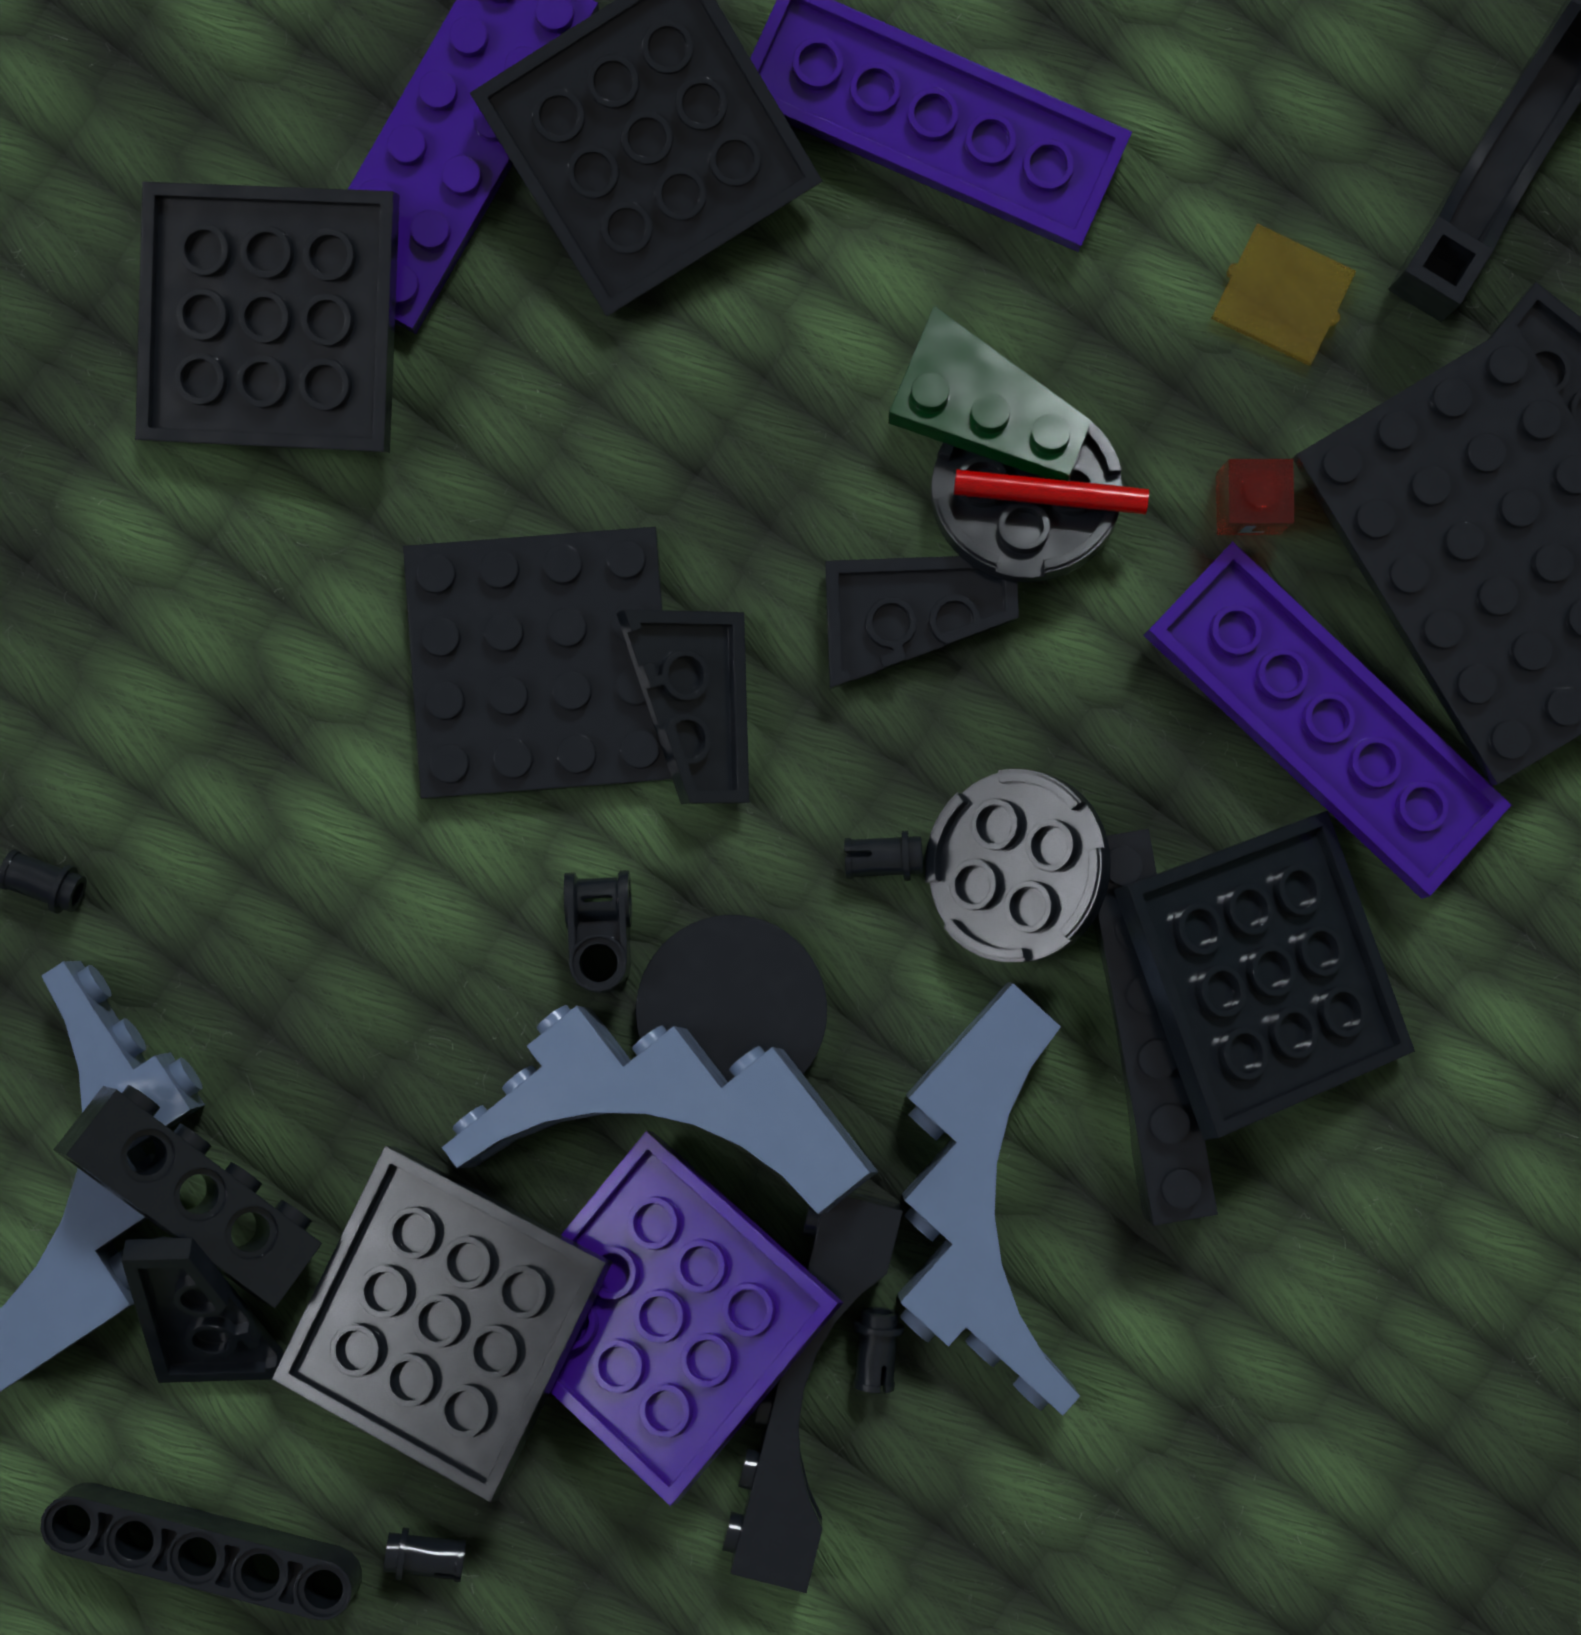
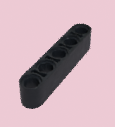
M83 1482L72 1486L45 1509L41 1517L40 1530L45 1543L52 1550L62 1555L313 1620H329L341 1614L353 1599L362 1582V1568L359 1560L351 1551L341 1546L97 1483ZM68 1505H77L88 1513L91 1521L89 1532L79 1531L72 1527L67 1518ZM130 1521H140L150 1528L154 1537L153 1547H141L133 1542L128 1532ZM201 1537L210 1541L217 1553L216 1562L210 1564L197 1560L190 1549L191 1538ZM259 1553L271 1556L277 1562L280 1569L279 1578L272 1580L260 1577L254 1571L252 1555ZM329 1570L335 1573L341 1580L343 1592L335 1596L322 1593L314 1582V1572Z

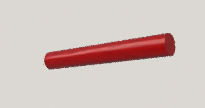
M956 469L954 495L1146 515L1149 489Z

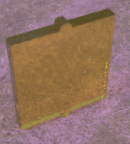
M1257 224L1238 263L1231 264L1227 269V276L1230 279L1211 319L1310 366L1329 327L1335 326L1340 320V314L1337 310L1356 271Z

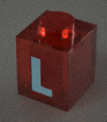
M1228 459L1216 472L1217 535H1280L1294 523L1293 459Z

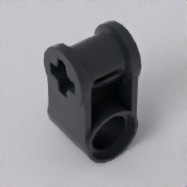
M620 870L617 877L578 878L575 872L565 873L564 912L566 928L568 930L571 975L580 986L589 991L598 993L615 991L625 983L631 968L630 927L632 926V890L630 871ZM612 898L611 901L584 902L585 899ZM594 947H610L617 957V970L608 980L594 982L588 978L584 971V958Z

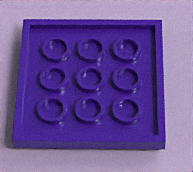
M646 1131L561 1234L613 1263L550 1392L669 1506H673L679 1503L844 1302L657 1134Z

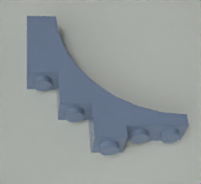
M63 961L42 975L66 1024L79 1070L82 1112L103 1086L117 1089L121 1093L128 1085L136 1088L160 1107L154 1118L169 1129L205 1105L197 1093L202 1090V1083L194 1069L184 1058L180 1057L175 1060L172 1053L169 1052L155 1055L147 1061L144 1059L141 1053L146 1050V1045L142 1036L128 1019H118L106 1000L112 996L111 990L95 967L92 965L85 967L81 961ZM148 1135L134 1140L128 1149L127 1160L133 1171L145 1169L152 1163L155 1157L154 1154L147 1156L142 1149L144 1145L152 1141ZM78 1168L62 1220L41 1259L8 1301L0 1308V1391L18 1382L134 1305L121 1262L123 1250L118 1252L112 1242L146 1221L147 1218Z
M1007 982L906 1094L916 1105L908 1115L936 1141L944 1132L952 1139L902 1193L904 1200L911 1206L904 1216L932 1242L940 1233L946 1240L898 1292L900 1303L907 1308L900 1317L927 1343L936 1335L948 1347L967 1328L972 1333L966 1338L965 1342L984 1361L994 1367L1001 1359L1019 1375L1013 1386L1031 1404L1042 1411L1049 1403L1063 1416L1080 1395L1074 1385L1040 1349L1019 1314L1002 1266L995 1221L997 1161L1009 1113L1031 1067L1061 1026L1015 984Z
M567 1005L556 1009L536 1027L541 1035L529 1043L527 1048L542 1067L536 1070L531 1065L515 1074L502 1087L506 1096L489 1110L482 1105L462 1117L452 1128L457 1135L442 1147L456 1168H474L516 1140L561 1122L609 1113L648 1114L695 1125L743 1147L782 1175L817 1214L829 1212L878 1173L874 1165L784 1049L771 1047L768 1051L764 1052L760 1046L755 1047L730 1067L729 1070L734 1078L727 1082L688 1029L673 1026L667 1031L663 1025L658 1026L632 1047L637 1056L631 1060L593 1009L577 1005L571 1010Z

